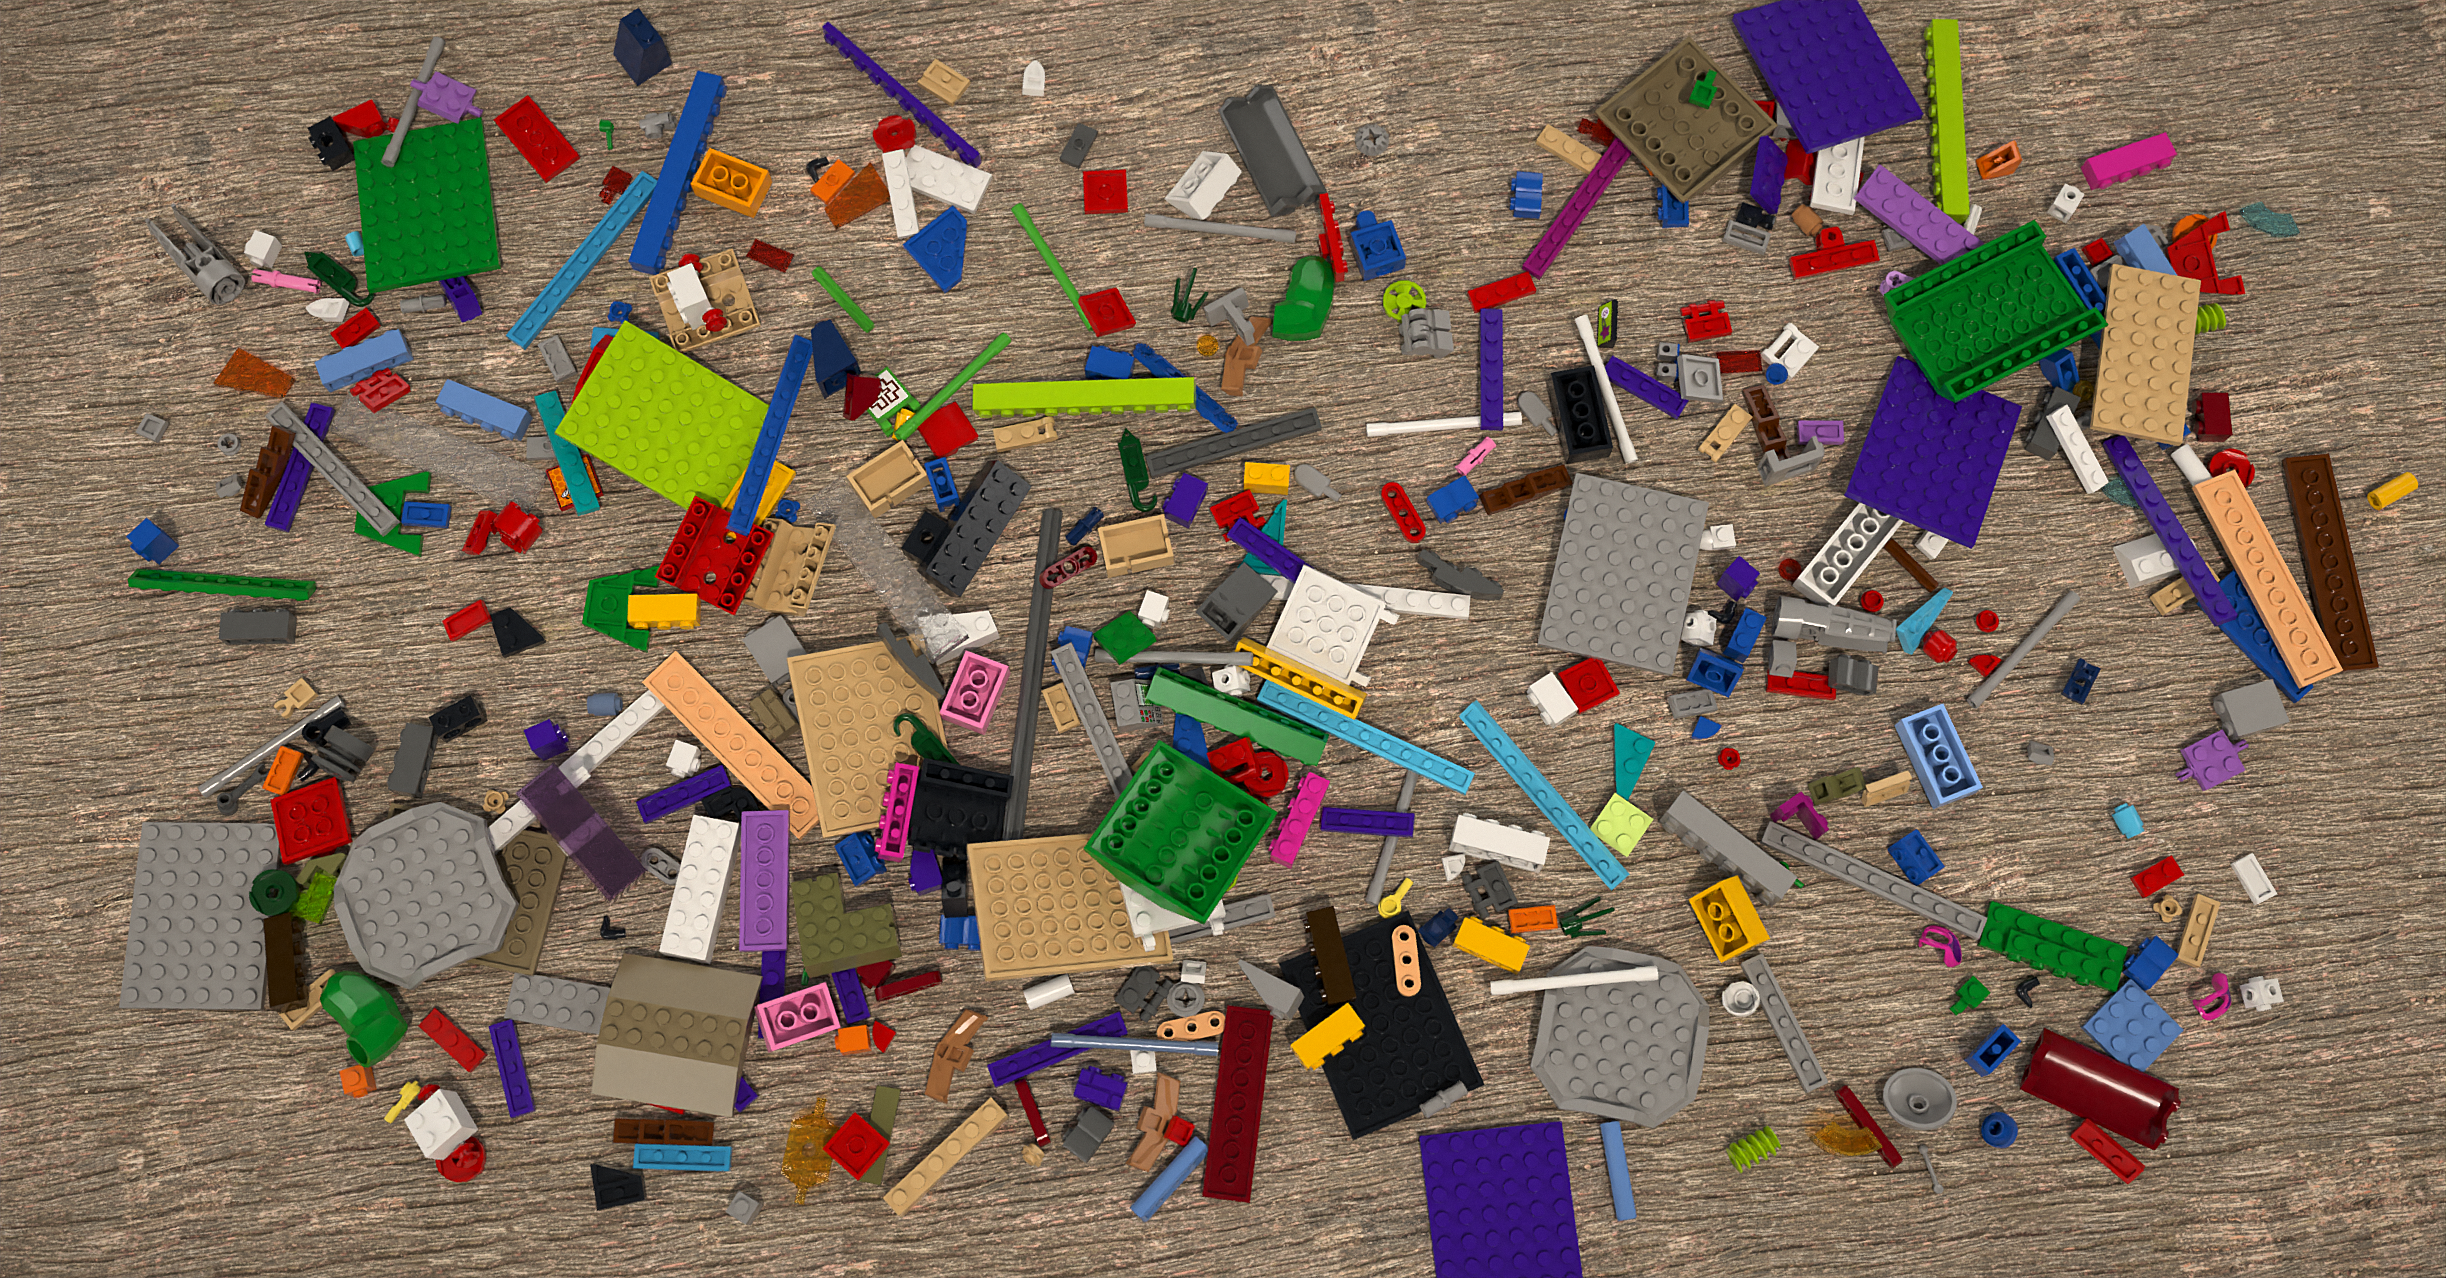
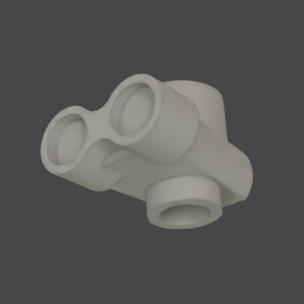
M670 112L660 113L659 115L649 113L645 115V119L639 120L641 130L645 132L646 138L657 139L663 136V129L677 128L678 122L675 116H671Z

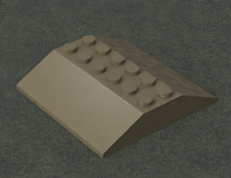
M1690 36L1594 112L1682 204L1713 186L1739 165L1759 145L1760 136L1769 135L1778 126ZM1710 69L1717 72L1712 86L1717 87V91L1707 110L1688 101L1697 80L1704 82Z
M624 953L606 1001L596 1046L591 1094L733 1118L755 1016L754 1007L757 1006L763 976Z

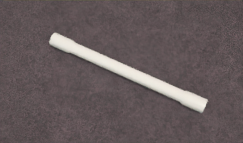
M1588 315L1580 316L1575 321L1591 364L1595 367L1598 384L1613 423L1625 464L1638 460V457L1625 427L1594 338V332Z
M1521 412L1503 413V426L1522 425ZM1480 416L1396 423L1366 424L1367 437L1398 433L1480 427Z
M1647 966L1628 970L1523 980L1490 981L1491 994L1493 996L1513 994L1514 992L1628 981L1658 980L1657 966Z

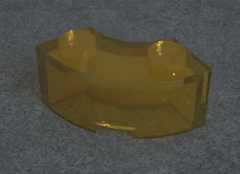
M1834 1121L1825 1124L1808 1137L1821 1150L1831 1155L1845 1158L1859 1157L1883 1147L1868 1127L1849 1131L1841 1128Z

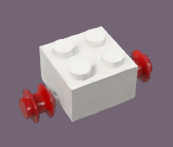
M685 254L678 262L680 268L667 273L670 282L666 284L673 296L676 307L684 324L689 322L692 330L705 325L708 331H721L727 324V319L722 317L724 314L723 310L711 307L698 278L699 273L703 269L702 263L699 262L700 258L696 254Z
M437 1084L425 1085L420 1089V1093L417 1096L419 1101H424L423 1104L404 1119L426 1158L444 1160L452 1153L453 1159H459L456 1164L457 1167L469 1168L473 1166L480 1154L478 1151L472 1152L474 1149L473 1143L464 1142L478 1128L457 1092L440 1089V1086Z

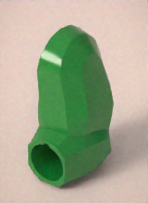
M1316 255L1306 256L1298 260L1289 274V287L1285 301L1275 304L1273 338L1287 341H1307L1321 336L1333 307L1334 289L1336 286L1332 266L1324 258Z
M355 971L335 973L324 985L320 996L322 1007L340 1024L343 1031L349 1036L346 1040L347 1049L360 1066L369 1068L383 1061L399 1047L406 1036L408 1024L401 1015L392 995L367 976Z

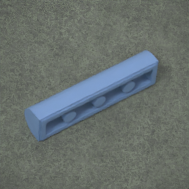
M1614 1121L1600 1124L1617 1221L1635 1219L1637 1216L1620 1122Z
M1195 1136L1134 1202L1130 1209L1143 1222H1147L1208 1155V1147Z

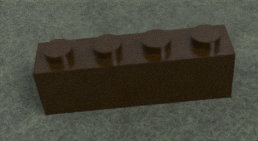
M1334 906L1306 912V919H1303L1302 922L1305 933H1310L1312 942H1308L1310 955L1316 957L1317 965H1314L1316 979L1321 978L1323 988H1319L1322 1002H1327V1006L1332 1007L1356 1001L1357 997Z
M291 912L263 919L269 1008L279 1014L307 1007L309 990L305 982L307 967L303 954L306 952L305 944L302 941L303 922Z

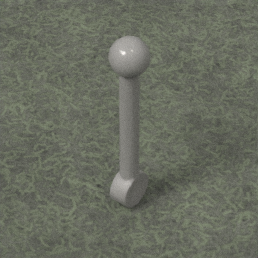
M1920 1145L1918 1150L1923 1155L1934 1184L1933 1191L1936 1194H1941L1944 1189L1938 1183L1927 1154L1928 1148L1926 1145Z

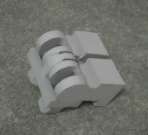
M1419 308L1402 316V324L1399 325V333L1404 336V344L1401 346L1402 354L1410 356L1431 354L1434 355V358L1442 359L1453 352L1452 332H1448L1451 330L1449 311L1436 309L1428 311Z

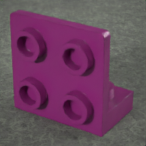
M1802 791L1780 805L1769 815L1773 822L1776 823L1780 819L1785 822L1796 814L1814 840H1817L1829 830L1826 818L1816 812L1813 808V801L1808 795H1804Z

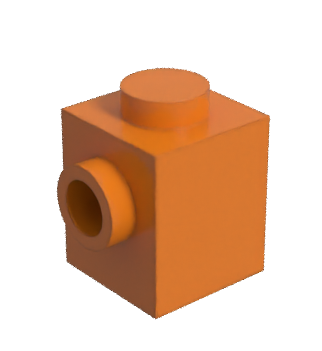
M356 1065L339 1071L343 1091L346 1095L353 1096V1098H361L367 1096L368 1092L377 1089L372 1067L365 1068Z

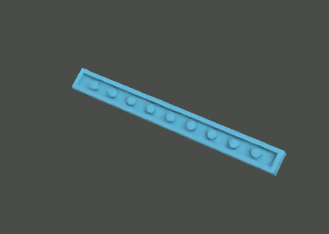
M1267 679L1257 697V701L1463 795H1466L1475 776V773L1359 720L1351 719Z
M1477 700L1472 702L1459 715L1460 719L1609 889L1613 890L1630 874Z

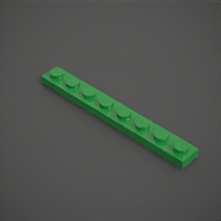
M136 569L128 578L129 587H136L142 590H177L185 593L205 592L210 595L219 593L228 594L229 596L247 595L253 598H289L297 601L309 600L316 590L315 581Z

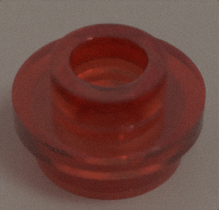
M1785 559L1780 563L1778 572L1784 580L1794 581L1801 574V566L1794 559ZM1790 567L1793 573H1787L1786 568Z

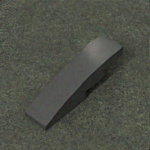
M886 622L878 625L876 629L877 634L903 670L938 700L944 699L946 693L925 654L915 657L906 638L896 641Z

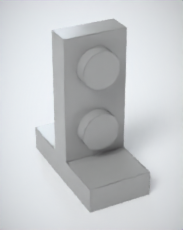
M1242 287L1204 307L1207 321L1211 327L1227 319L1247 346L1255 342L1253 337L1255 329L1249 320L1246 322L1242 310L1249 307L1246 292Z

